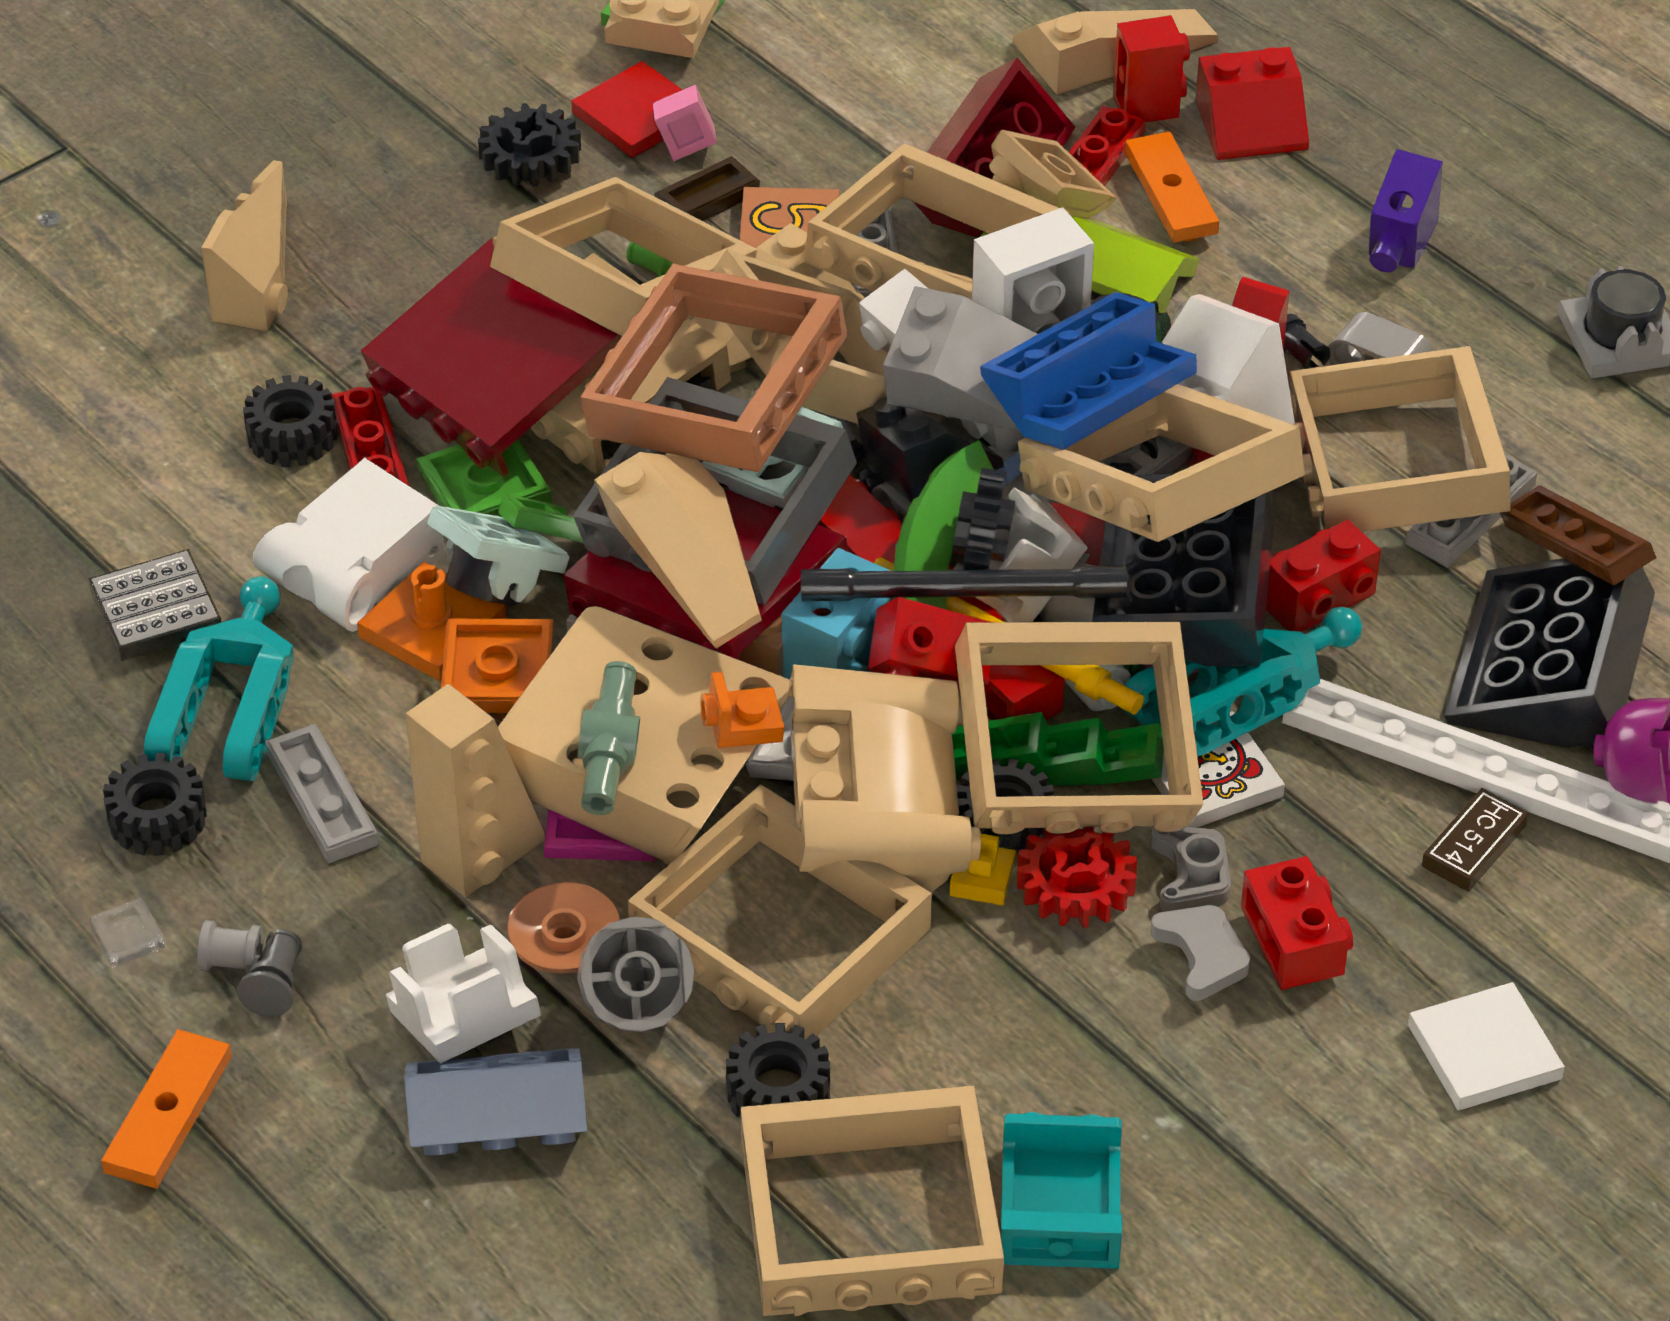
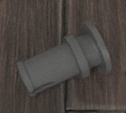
M276 929L275 934L272 931L268 934L260 961L252 965L250 972L242 977L237 987L239 1000L251 1012L261 1016L275 1017L289 1011L294 1000L292 970L297 956L302 949V941L298 935L287 929Z

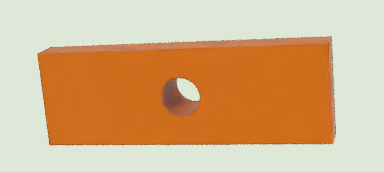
M1171 132L1126 140L1125 154L1172 242H1191L1201 237L1218 234L1219 219Z
M177 1029L101 1160L103 1173L155 1189L158 1188L231 1060L230 1044Z

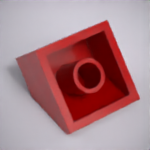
M1270 47L1263 50L1221 53L1199 57L1195 101L1217 160L1309 150V134L1302 76L1290 47Z

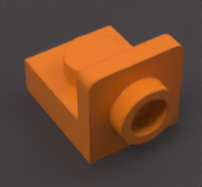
M723 672L711 673L709 693L701 694L700 710L704 727L712 726L718 748L783 742L785 727L774 687L728 691Z

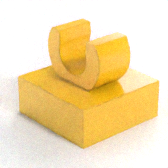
M980 833L981 848L978 861L970 860L967 871L952 874L950 896L1004 906L1015 867L1016 850L1000 848L999 837Z

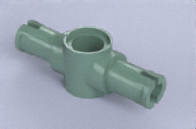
M613 661L605 665L599 700L593 703L591 710L584 709L578 759H582L586 775L581 805L585 811L595 815H606L613 811L619 776L625 772L627 765L634 766L640 727V716H635V709L631 706L636 669L629 663L622 661Z

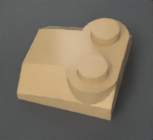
M610 0V18L604 28L605 43L694 58L716 11L719 0Z
M1001 130L991 145L994 159L989 167L995 174L992 180L1015 190L1025 192L1058 208L1063 207L1066 211L1070 212L1071 216L1088 219L1112 206L1116 200V197L1057 141Z

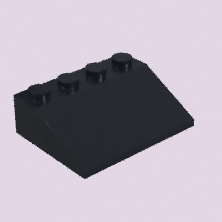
M1173 474L1134 476L1155 483ZM1269 491L1159 542L1105 521L1099 566L1127 567V598H1095L1092 622H1180L1185 660L1206 667L1261 666L1275 519L1272 492ZM1147 515L1148 524L1151 525L1150 515Z
M1564 558L1487 570L1444 713L1447 723L1566 748L1594 744L1597 735H1605L1610 718L1621 706L1627 704L1655 591L1643 567L1616 585L1604 581Z

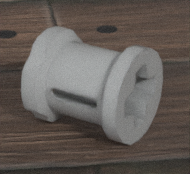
M205 920L198 943L197 959L199 970L210 971L213 966L245 969L246 974H248L252 965L260 961L264 951L263 926L252 925L250 930L217 927L215 921Z

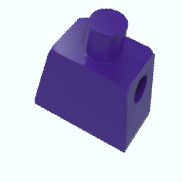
M1396 149L1370 218L1368 254L1370 255V263L1377 270L1389 273L1395 271L1398 265L1408 268L1417 265L1438 223L1443 161ZM1406 195L1413 199L1411 208L1402 206Z

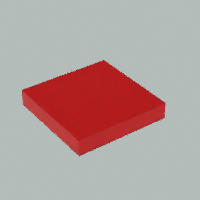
M641 61L571 100L572 114L633 158L664 140L654 120L653 103L682 91V89L644 61Z

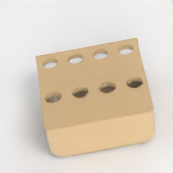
M593 606L586 608L500 723L498 729L531 802L662 860V863L669 865L682 854L702 828L757 746L746 745L718 748L712 726L704 727L701 718L700 697L701 694L709 693L711 673L723 672L728 691L774 687L780 710L789 698L788 688L790 680L604 608ZM613 661H622L629 663L636 669L631 705L635 709V716H640L634 766L627 765L625 772L619 776L613 811L606 815H595L585 811L581 805L586 775L582 759H578L584 709L591 710L593 703L599 700L605 665Z

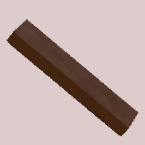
M1538 485L1510 503V511L1500 512L1505 527L1612 585H1616L1657 558L1650 542L1541 485Z

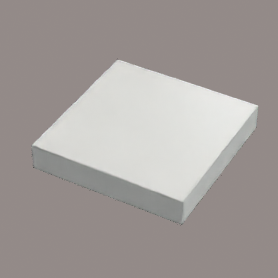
M1513 982L1417 1010L1409 1015L1408 1026L1458 1111L1558 1081L1563 1077L1565 1066Z

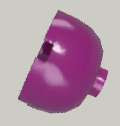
M1670 698L1638 699L1621 706L1608 721L1605 735L1596 736L1594 743L1596 767L1604 768L1607 781L1615 790L1627 797L1658 804V801H1663L1670 804Z

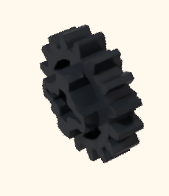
M523 103L521 111L514 112L509 107L503 108L504 117L500 118L491 115L488 117L489 126H481L479 129V159L483 160L484 170H495V179L498 181L508 176L512 177L513 186H518L522 181H530L532 187L538 186L540 178H546L551 183L556 182L557 172L569 175L571 173V163H579L581 133L580 130H576V120L574 118L564 120V111L561 109L548 113L547 104H541L538 109L530 108L527 103Z
M982 468L977 494L963 491L952 553L965 555L963 570H989L990 560L1005 561L1016 502L1002 498L1007 472Z

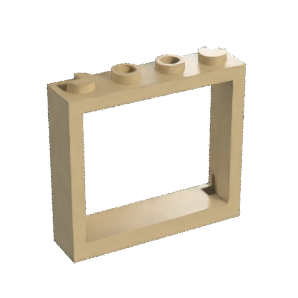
M903 143L808 221L805 263L872 292L906 269L928 289L957 295L960 293L972 300V285L856 235L902 197L989 234L1059 208ZM909 164L914 166L913 174L910 173V166H908Z
M613 177L501 221L498 234L493 238L494 251L490 267L623 336L632 317L638 315L649 299L653 287L658 286L665 274L635 287L562 248L603 231L610 230L674 264L711 271L716 266L726 249L752 258H756L758 249L617 177ZM688 315L685 320H688V319H690V318H692V317H694V316H689V315Z
M728 249L725 250L711 271L841 297L847 337L838 351L849 365L832 360L802 407L858 424L856 413L874 406L878 400L887 397L883 364L887 353L882 349L879 351L874 350L866 342L860 331V327L863 325L859 302L864 299L862 294ZM726 323L766 376L793 337Z
M1470 346L1290 371V396L1295 421L1294 425L1299 426L1302 453H1304L1302 454L1304 476L1301 479L1303 485L1312 484V486L1307 488L1311 517L1320 516L1323 529H1329L1347 519L1361 532L1510 511V470ZM1454 398L1476 469L1333 489L1314 417Z
M1179 384L1064 450L1030 438L1018 441L1021 460L1019 471L1023 474L1024 488L1026 490L1157 542L1304 476L1299 426ZM1158 435L1215 455L1155 483L1099 462ZM1147 515H1150L1151 525L1148 524Z
M1016 622L965 624L955 644L974 827L992 828V831L998 834H1013L1022 831L1024 828H1046L1050 833L1062 834L1075 831L1079 827H1100L1104 832L1118 833L1127 831L1133 826H1154V829L1160 832H1174L1190 826L1203 806V797L1180 622ZM1153 664L1169 795L996 797L982 665Z
M760 784L628 900L629 918L635 916L656 919L672 930L678 938H681L689 948L694 966L693 982H698L716 994L725 1006L732 1010H740L760 1025L765 1024L768 1033L775 1032V1023H785L786 1033H792L795 1025L803 1027L806 1039L812 1033L817 1036L931 930L932 893L895 870L870 861H841L808 872L885 923L800 1002H797L672 919L759 841L799 866L803 849L802 828H798V825H796L795 806Z
M974 1086L740 1107L741 1144L763 1316L793 1313L794 1316H800L807 1312L835 1309L857 1311L867 1306L897 1303L918 1305L928 1300L959 1297L975 1299V1296L1002 1293L1004 1255ZM962 1141L980 1246L779 1265L765 1159Z

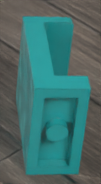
M1037 1112L1024 1114L1009 1113L1004 1116L1000 1229L1004 1264L1119 1269L1122 1241V1214H1120L1122 1120L1120 1118L1102 1117L1095 1114L1083 1116L1044 1115Z

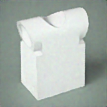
M364 458L299 513L296 523H285L276 526L266 533L258 542L253 552V564L257 570L292 593L311 601L318 611L345 629L354 632L358 630L357 622L374 607L375 603L378 604L420 564L426 562L434 565L446 555L443 535L427 524L431 509L436 507L437 504Z

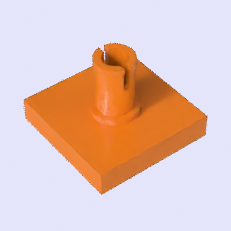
M423 562L357 622L358 636L441 682L447 618L507 619L506 605L488 602L456 590L445 582L447 574L441 568L437 569L436 566Z

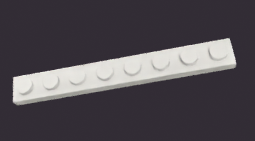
M1320 679V684L1307 690L1305 698L1297 707L1283 714L1282 723L1474 793H1478L1483 788L1524 811L1670 863L1669 803L1658 801L1657 804L1627 797L1615 790L1609 782L1322 679Z

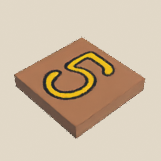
M744 187L740 241L757 248L790 223L807 232L808 221L839 197V189Z

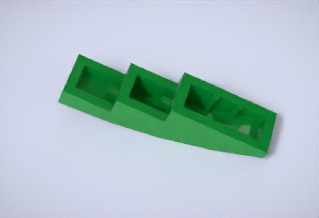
M1042 712L988 721L992 759L999 758L1000 766H1008L1009 758L1018 760V769H1023L1029 763L1035 766V776L1043 772L1048 777V785H1098L1162 777L1164 747L1162 731L1158 723L1106 732L1100 717L1048 726ZM963 725L957 726L955 733L952 734L956 779H961L965 772H968Z

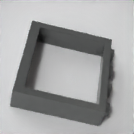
M667 377L649 404L737 422L750 401ZM796 415L770 456L810 468L749 561L744 560L757 603L766 604L857 462L846 429ZM622 443L601 475L639 452L666 455V453ZM595 482L573 514L586 549L599 557L612 556L631 562L643 571L651 572L652 570L611 522Z

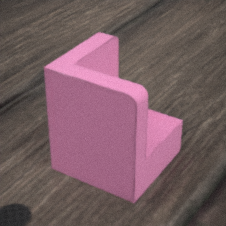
M696 85L653 103L654 120L673 161L717 143L715 126Z

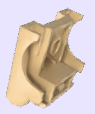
M793 664L788 697L794 698V710L791 719V748L796 825H798V828H802L803 849L799 871L811 872L822 866L841 861H870L885 865L897 873L906 876L931 892L932 895L933 891L944 884L951 874L967 871L970 860L978 861L981 835L979 827H971L969 817L959 816L952 734L955 733L957 725H963L961 697L956 681Z

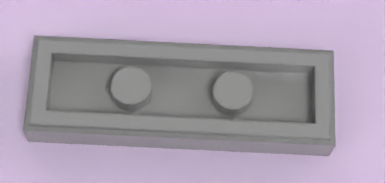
M316 723L265 741L268 757L328 864L379 846L377 830Z

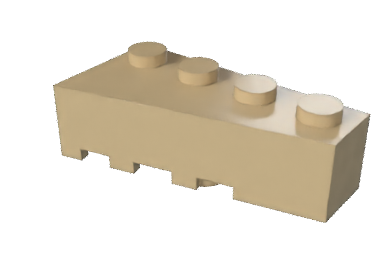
M447 684L405 714L421 863L466 898L481 886L492 883L503 870L545 840V832L494 718L450 684Z

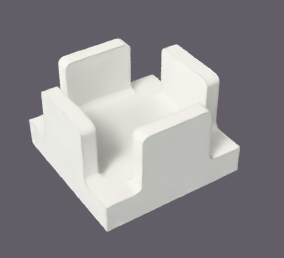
M1014 487L1008 497L1010 500L1016 501L1015 505L1020 511L1013 513L1005 561L990 560L989 570L1072 569L1088 547L1048 501L1034 493L1028 496ZM957 563L953 570H963V565ZM1052 596L976 598L1001 612L1009 623L1033 622Z
M446 924L403 945L402 950L409 975L401 967L389 972L393 991L386 993L390 1012L440 1064L541 1016L537 996L523 982L514 946L491 924L480 929L484 948L465 957L458 931L451 924Z

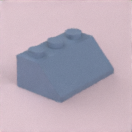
M579 1047L453 1058L441 1064L437 1060L406 1063L404 1079L410 1147L423 1146L424 1155L455 1153L459 1151L458 1143L482 1141V1149L484 1150L513 1148L517 1146V1138L540 1136L541 1144L545 1145L564 1144L576 1141L575 1132L587 1131L582 1062Z

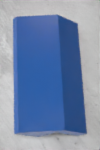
M1114 292L981 365L980 370L981 377L1024 437L1064 450L1196 374L1197 359L1194 353L1156 341L1155 304Z

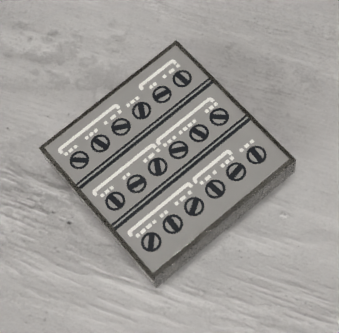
M189 549L88 578L91 594L121 661L137 656H145L151 652L180 644L186 641L190 631L222 623L219 612Z

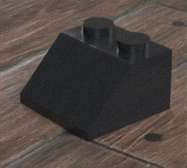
M887 397L878 400L874 406L856 413L867 467L911 503L913 499L919 497L929 480L930 474L950 455L978 440L952 419L940 414L888 404ZM980 441L993 469L999 470L1003 468V458Z

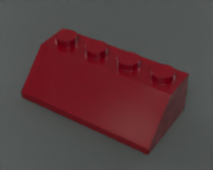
M1017 57L978 79L927 153L992 180L995 174L989 167L994 159L991 145L1001 130L1057 141L1063 147L1076 127ZM914 202L932 224L977 238L984 232Z

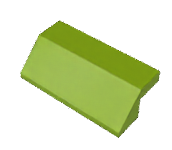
M1071 216L1094 242L1091 291L1101 295L1114 292L1131 294L1155 304L1156 313H1166L1178 276L1194 277L1200 261L1197 257L1090 217L1087 219ZM983 232V234L980 237L988 235L989 233Z

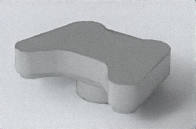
M1185 827L1174 832H1160L1153 828L1151 847L1154 851L1168 857L1173 862L1176 874L1175 881L1163 888L1160 893V910L1166 912L1206 905L1220 906L1225 904L1230 897L1231 879L1223 836L1214 829Z
M1214 905L1160 912L1152 917L1151 936L1157 941L1180 947L1188 958L1187 964L1190 973L1187 976L1185 993L1189 999L1201 1001L1244 979L1248 975L1250 966L1249 952L1244 948L1221 908Z

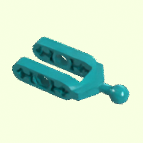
M258 576L252 577L244 583L240 589L239 601L244 609L241 618L190 631L186 641L180 644L145 736L144 754H147L148 762L155 761L156 753H166L167 762L169 763L174 755L182 758L207 692L215 662L253 666L226 740L223 754L224 777L251 782L256 780L267 751L265 741L270 740L288 691L290 671L294 662L293 645L262 624L264 616H269L275 612L280 605L281 592L272 579Z
M1337 607L1331 609L1323 617L1321 627L1307 634L1296 631L1264 629L1261 666L1206 667L1185 660L1187 677L1198 668V677L1194 684L1189 687L1197 756L1207 754L1297 707L1305 698L1307 690L1320 684L1316 652L1330 645L1341 649L1353 646L1361 638L1363 624L1360 616L1353 609ZM1151 666L1131 677L1125 684L1130 689L1144 695L1143 705H1146L1143 708L1141 707L1136 714L1133 715L1122 709L1126 715L1142 725L1161 724L1154 667ZM1243 695L1241 707L1230 716L1232 703L1239 696Z

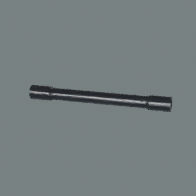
M1078 566L1073 569L925 571L801 569L802 602L850 601L855 598L1075 596L1080 599L1127 598L1126 566Z

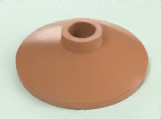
M553 883L529 892L518 901L508 919V939L514 946L517 956L529 966L549 973L578 972L580 956L590 938L608 923L619 921L620 917L613 902L599 890L579 883Z

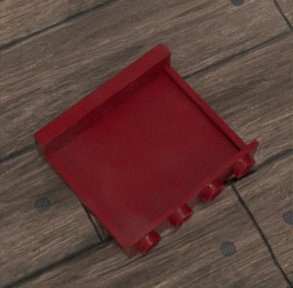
M490 238L361 350V353L369 369L366 377L377 392L383 396L389 393L398 399L402 408L415 420L423 417L431 424L433 430L443 441L448 444L455 441L462 446L467 456L478 467L485 468L489 466L502 477H506L509 474V470L502 453L604 363L609 350L615 348L622 336L490 267L494 251L493 238Z
M723 488L738 535L743 558L749 561L781 513V510ZM816 525L766 604L757 603L762 620L718 648L712 645L652 571H643L631 562L612 556L599 557L590 551L563 574L570 615L578 618L588 607H601L739 660V654L766 630L801 591V569H820L837 548L848 552L847 538L845 535Z

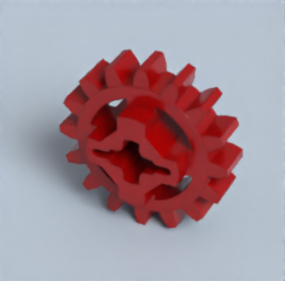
M1095 827L1078 828L1075 831L1062 834L1050 833L1046 828H1043V839L1030 834L1027 837V848L1018 852L1016 886L1017 889L1024 890L1023 903L1026 906L1039 903L1038 917L1042 919L1052 913L1058 914L1059 926L1065 927L1070 917L1078 918L1083 928L1089 927L1090 917L1095 915L1103 922H1109L1111 907L1124 912L1127 909L1128 896H1134L1136 892L1137 857L1129 856L1130 843L1128 840L1114 843L1115 833L1103 831L1100 834L1094 831ZM1041 870L1045 872V878L1043 877Z

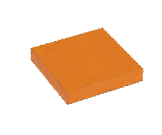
M447 618L441 688L450 684L486 713H509L553 653V619Z

